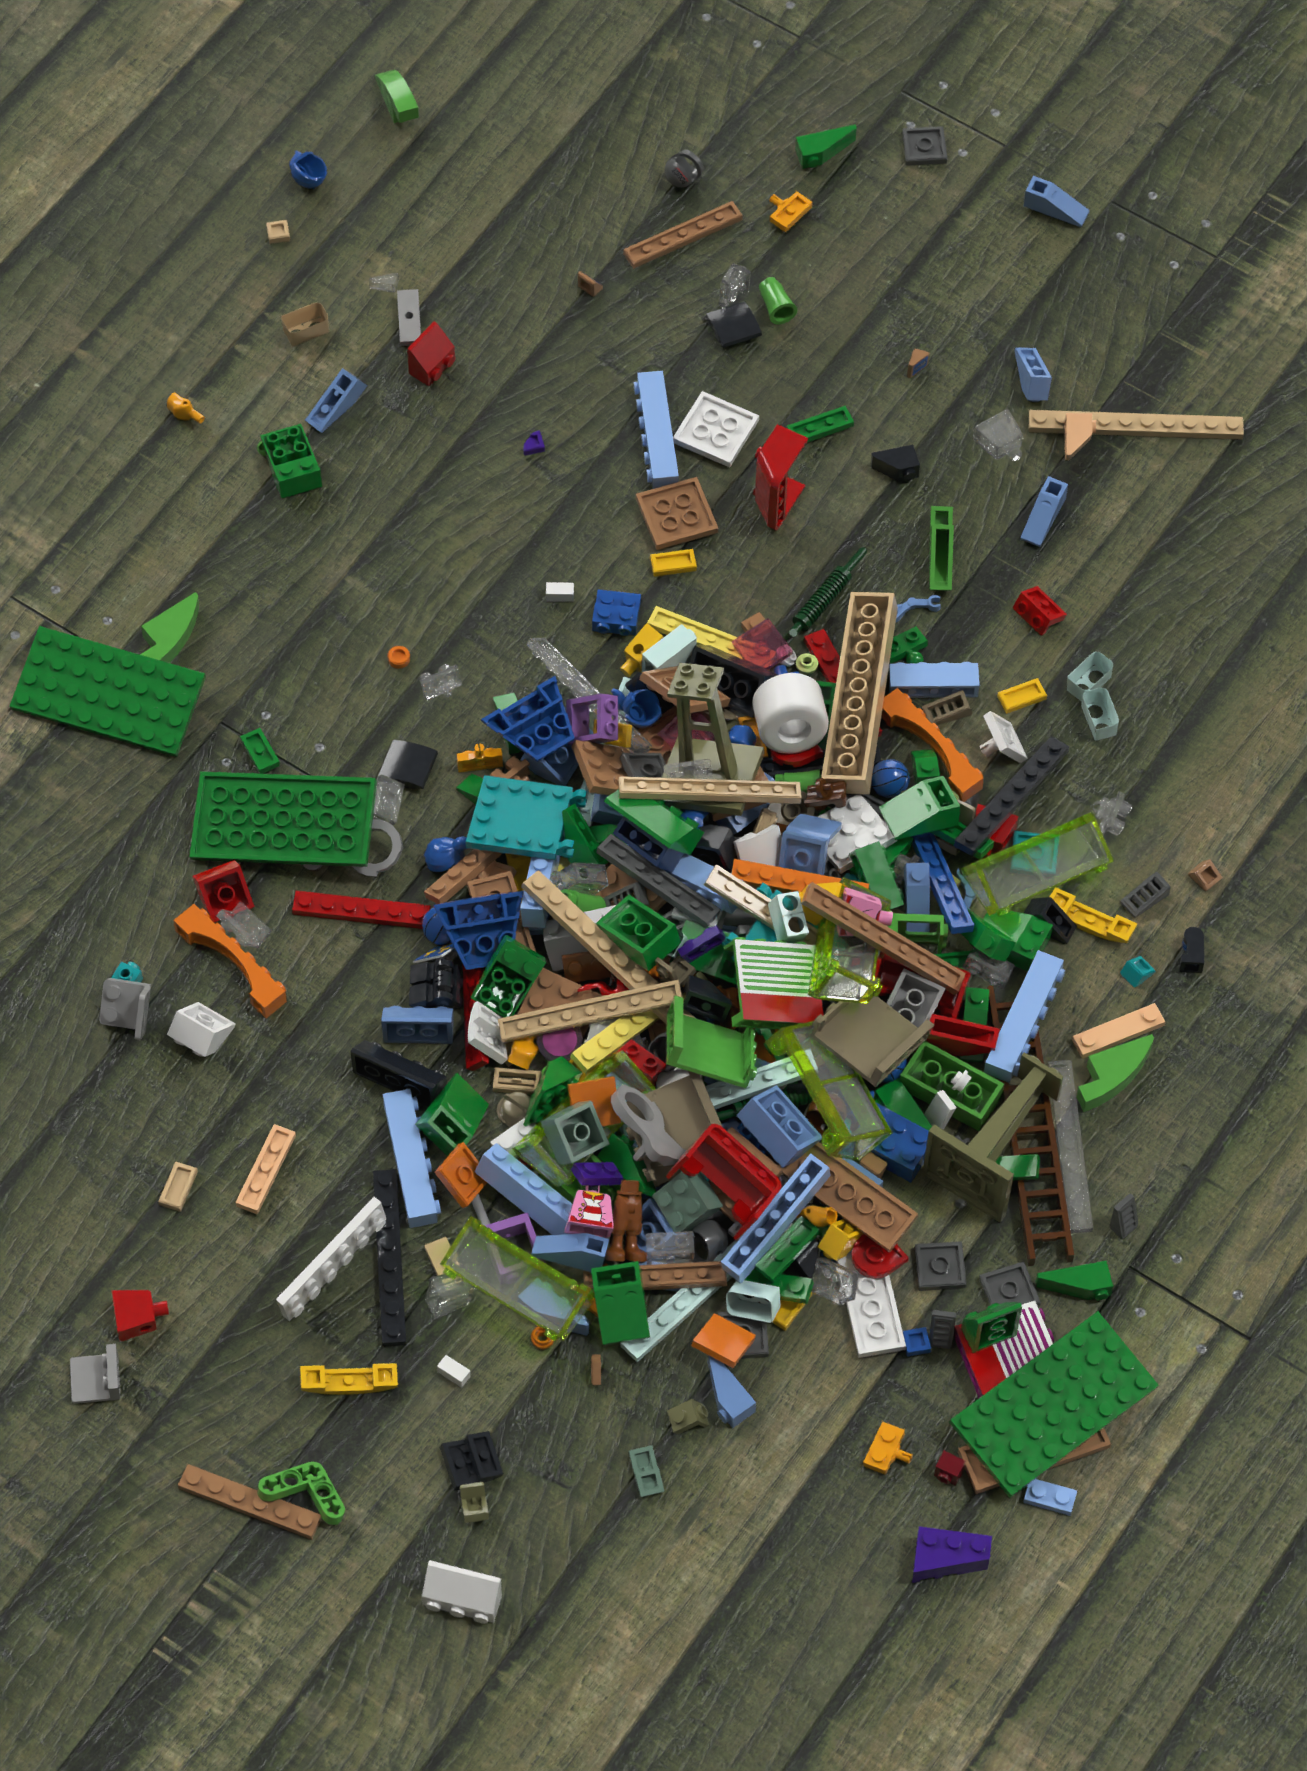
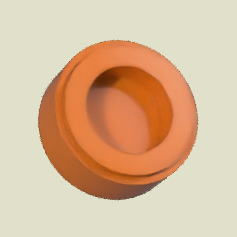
M403 646L391 648L388 652L389 664L397 669L406 667L410 662L408 649Z

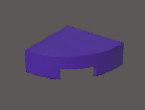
M540 430L533 432L524 443V456L545 452Z

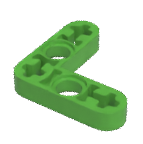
M308 1462L266 1476L259 1481L257 1494L264 1501H274L307 1490L326 1523L336 1525L343 1520L345 1507L325 1469L317 1462ZM286 1478H294L297 1484L291 1486L286 1484L284 1480ZM268 1486V1488L273 1489V1491L270 1492L268 1489H265V1487ZM325 1489L330 1495L321 1497L317 1494V1491Z

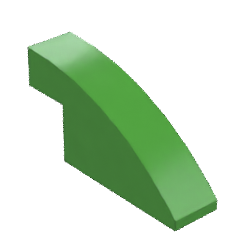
M396 70L376 74V82L393 123H401L419 118L418 105L402 75Z
M931 506L930 590L952 591L953 507Z
M196 592L141 626L143 638L151 648L140 655L168 663L178 655L189 639L199 612V599Z
M1152 1034L1088 1056L1087 1069L1093 1082L1078 1086L1077 1099L1083 1112L1109 1101L1124 1090L1136 1077L1152 1049L1154 1040Z

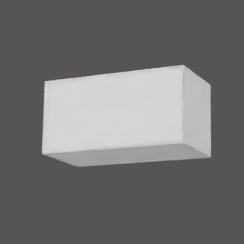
M546 582V601L574 602V583Z
M447 1355L437 1365L438 1373L461 1388L471 1377L469 1369Z

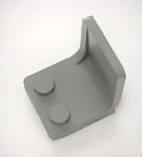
M107 978L103 983L100 1023L135 1029V1040H141L146 1032L151 984Z

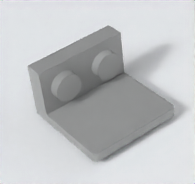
M107 1344L106 1353L102 1355L73 1357L70 1359L73 1404L121 1400L119 1357L116 1344Z

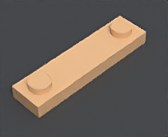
M1154 1003L1076 1034L1072 1037V1041L1083 1059L1165 1026V1020Z
M275 1124L273 1125L235 1202L236 1207L258 1215L296 1137L294 1131Z

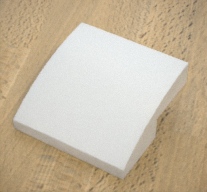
M773 824L757 834L750 832L734 841L739 860L779 867L782 843L779 826Z
M477 1001L474 1003L470 1015L468 1043L498 1063L503 1064L508 1060L506 1050L507 1042L503 1043L501 1040L498 1019L502 1017Z

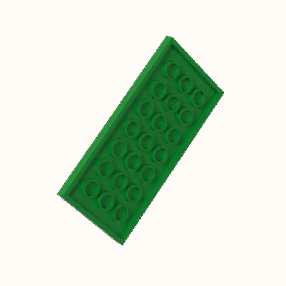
M39 626L9 707L19 712L177 757L206 674Z
M200 771L190 858L191 860L207 861L235 860L236 862L367 867L377 780L376 778Z
M1097 1311L953 1417L949 1423L1004 1492L1011 1498L1156 1390L1159 1385L1099 1311Z

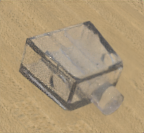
M1009 409L974 426L973 440L993 458L1000 459L1008 455L1012 461H1016L1022 456L1023 453L1019 448L1022 446L1023 434Z
M571 863L561 871H553L550 876V881L560 891L569 889L595 895L609 886L604 864Z
M464 1269L430 1278L425 1301L434 1318L438 1319L468 1305L471 1302L473 1291L483 1288L482 1280L478 1274L468 1277Z

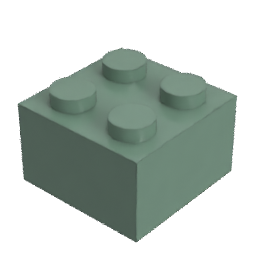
M592 1101L577 1102L540 1121L558 1165L573 1163L609 1144Z
M701 1171L696 1176H688L680 1172L652 1195L676 1235L689 1233L696 1225L707 1220L723 1207Z

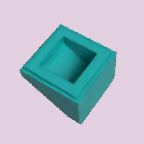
M1138 956L1127 961L1120 974L1133 987H1137L1156 971L1145 959Z

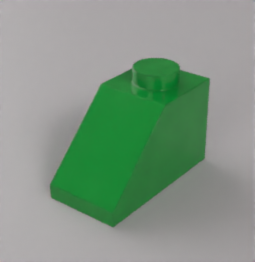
M933 749L911 751L915 785L923 780L940 777L938 759Z

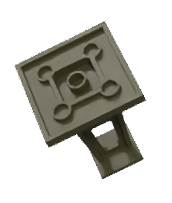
M679 663L667 693V697L677 698L678 737L662 778L755 780L764 756V747L731 743L717 690L724 672L723 667ZM690 700L707 702L711 723L695 722L691 719ZM692 730L710 731L714 734L715 741L692 739ZM666 800L665 805L668 807L672 805L679 809L741 816L746 802Z
M1024 1052L1021 1056L1018 1078L1023 1081L968 1145L935 1124L928 1132L922 1174L1001 1223L1006 1216L1014 1174L997 1164L996 1161L1042 1093L1055 1101L1059 1099L1064 1076L1057 1069L1049 1068L1041 1063L1037 1057Z

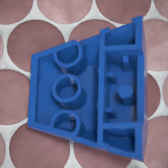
M556 676L538 685L536 691L502 711L499 708L481 719L484 724L537 762L575 740L562 702V695L557 686Z
M524 891L492 894L433 905L466 970L487 967L505 934L516 939V929Z

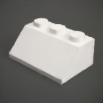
M429 1560L422 1593V1603L427 1609L432 1611H448L456 1617H472L479 1623H494L502 1597L501 1578Z

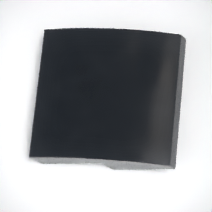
M745 301L706 313L707 321L715 332V338L723 348L762 336L761 329Z
M393 740L378 777L384 782L401 783L404 788L424 789L438 752L435 749L420 744Z
M489 1431L469 1434L464 1440L442 1443L440 1446L454 1491L460 1490L461 1485L479 1482L486 1483L503 1476Z

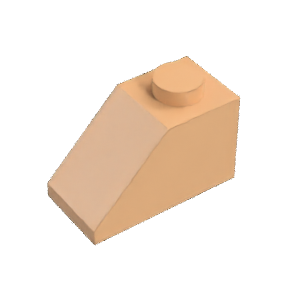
M1066 413L1065 460H1070L1090 441L1092 433H1096V420H1092V413Z

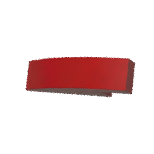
M936 1014L931 1015L930 1022L934 1024V1027L925 1040L952 1056L977 1055L988 1053L991 1050L995 1051L1000 1032L999 1028Z

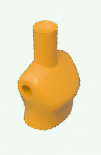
M175 392L168 398L167 408L177 419H194L200 424L205 420V416L194 410L188 399L180 397Z
M535 1036L514 1040L511 1053L506 1061L529 1070L530 1064L539 1050V1047L533 1042Z
M812 1205L803 1209L796 1218L802 1215L813 1225L822 1228L837 1222L838 1215L837 1211L832 1207L824 1208Z

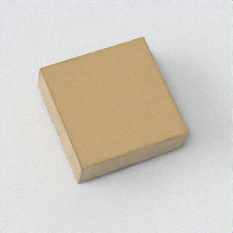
M287 220L266 223L269 244L290 241Z

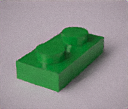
M261 728L240 736L241 743L259 774L280 766V761Z

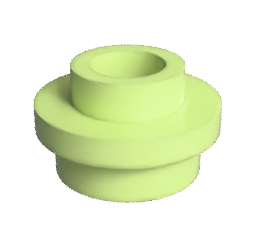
M802 654L796 660V667L800 673L810 675L816 671L818 660L812 654Z

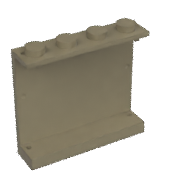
M869 974L863 980L858 979L850 992L846 990L839 998L837 1004L833 1002L826 1010L824 1016L820 1014L814 1020L812 1025L814 1029L810 1036L877 1087L928 1038L934 1024L927 1019L917 1028L866 988L872 977Z
M688 1071L689 1076L644 1094L651 1102L654 1101L660 1109L666 1133L685 1150H688L711 1124L722 1126L700 1074ZM629 1101L626 1102L638 1117L646 1120L642 1112ZM626 1127L625 1129L630 1141L635 1139L638 1146L634 1148L636 1153L642 1146V1138L630 1127ZM647 1155L639 1160V1162L644 1160L647 1168L642 1170L647 1182L653 1181L655 1188L668 1183L682 1172L679 1169L668 1179L665 1176L674 1165L663 1166L659 1162L651 1161Z

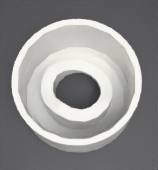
M799 673L781 674L768 679L756 690L752 701L759 736L768 748L779 753L794 754L811 749L823 739L827 733L829 721L821 688L813 678Z

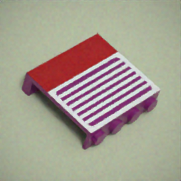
M1035 1301L1022 1305L1017 1336L975 1353L972 1352L961 1330L962 1324L955 1326L953 1337L978 1398L989 1392L1053 1344L1054 1337L1050 1328H1046L1044 1312L1042 1308L1038 1309Z

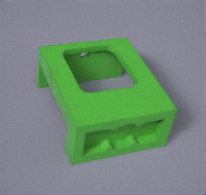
M893 913L891 926L887 925V927L914 943L937 944V954H941L942 948L946 949L948 924H944V915ZM906 923H938V928L936 932L906 931Z

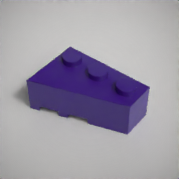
M919 1526L912 1583L920 1582V1580L927 1578H942L944 1575L956 1573L960 1575L988 1570L992 1536Z

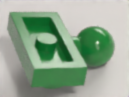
M917 626L893 637L890 664L906 657L907 664H917L924 661L923 655L918 651L928 646V640Z

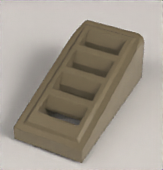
M963 690L922 706L926 718L936 725L972 715ZM961 702L962 707L958 708L957 703ZM949 705H952V706H953V708H954L953 711H950V710H949V708H948ZM941 707H944V710L946 712L943 715L941 714L939 709ZM934 709H935L936 714H937V716H938V717H935V718H933L932 713H931V710H934Z

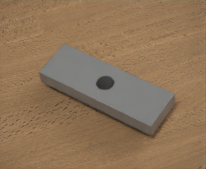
M418 289L397 290L400 346H410L421 335Z

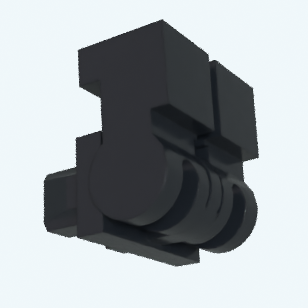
M439 959L434 963L423 962L410 966V984L412 986L409 989V1006L412 1008L415 1006H422L424 1008L444 1006L453 1009L463 1006V998L460 997V989L463 986L460 966L454 965L452 961L446 959Z

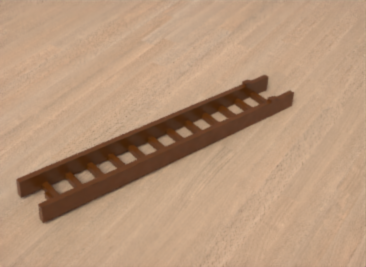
M993 985L987 986V989H989L988 1008L990 1025L1001 1030L1004 1023L999 1024L997 1011L1010 1010L1014 1002L996 1003ZM1038 1030L1035 1039L1031 1038L1032 1042L1028 1044L1031 1045L1030 1050L1033 1049L1034 1056L1044 1064ZM999 1079L1000 1082L1004 1083L1002 1096L1004 1103L1018 1085L1009 1086L1008 1082ZM1044 1093L1040 1095L1042 1104L1034 1105L1029 1113L1043 1112L1045 1125L1019 1127L1009 1141L1011 1156L1050 1154L1052 1167L1039 1168V1176L1053 1175L1055 1189L1025 1191L1024 1180H1015L1028 1266H1034L1036 1257L1033 1242L1036 1241L1047 1242L1063 1239L1067 1263L1073 1262L1074 1259L1050 1099ZM1047 1134L1048 1146L1018 1148L1017 1135ZM1057 1197L1059 1210L1028 1212L1027 1199ZM1060 1218L1062 1231L1032 1234L1030 1220Z

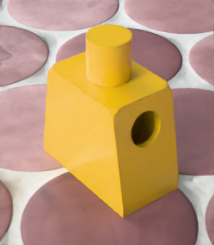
M646 623L624 650L626 662L620 667V670L627 677H630L635 671L642 673V654L664 638L663 635Z

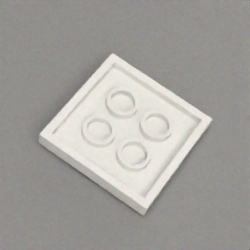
M702 391L675 433L673 442L727 467H731L757 425L759 415Z
M861 794L848 799L845 807H834L818 816L842 823L841 830L830 840L827 849L829 861L840 874L854 867L849 853L855 849L877 841L885 848L897 842L887 824Z

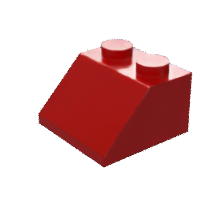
M433 322L407 348L409 374L427 386H430L433 381H437L441 377L442 372L447 367L453 365L456 358L455 346L436 322Z
M235 860L192 876L204 908L213 922L254 907L241 866Z

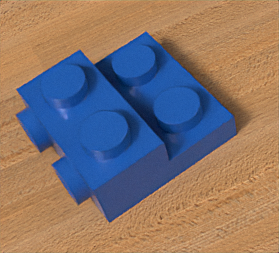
M598 590L593 612L592 631L636 636L641 594Z

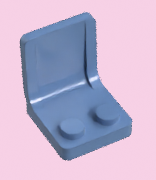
M799 814L783 832L779 867L824 875L829 842L841 830L842 823Z

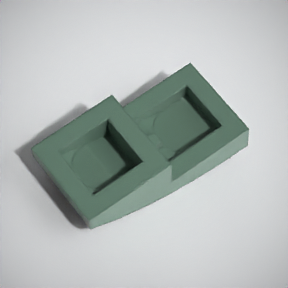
M650 1445L628 1451L640 1497L664 1492L653 1446Z

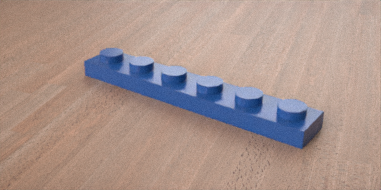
M928 832L911 836L913 838L912 846L919 862L929 863L930 887L951 934L973 932L974 923L934 834Z

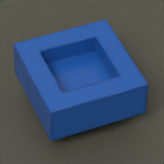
M926 1327L903 1331L907 1356L931 1353Z

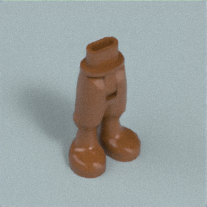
M621 1180V1190H617L613 1210V1238L610 1247L606 1250L605 1260L647 1261L646 1252L639 1249L637 1245V1235L642 1230V1192L639 1191V1181ZM626 1231V1242L623 1250L622 1241L623 1235Z

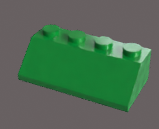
M619 789L604 800L610 807L670 849L691 855L704 834V831L698 828V822L689 817L687 819L682 817L683 812L672 805L670 807L665 805L666 800L619 798Z

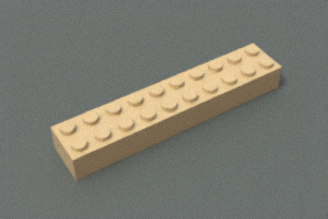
M850 593L821 778L825 779L826 783L845 781L847 784L846 794L870 793L898 609L894 593Z

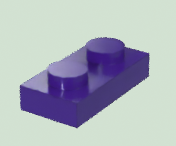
M718 926L709 927L700 936L686 941L677 950L685 961L691 963L720 945L726 938V935Z
M613 1162L574 1163L571 1168L581 1186L620 1185L621 1180H623V1176Z

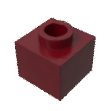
M943 1451L935 1466L934 1476L944 1484L951 1483L956 1486L964 1471L966 1461Z

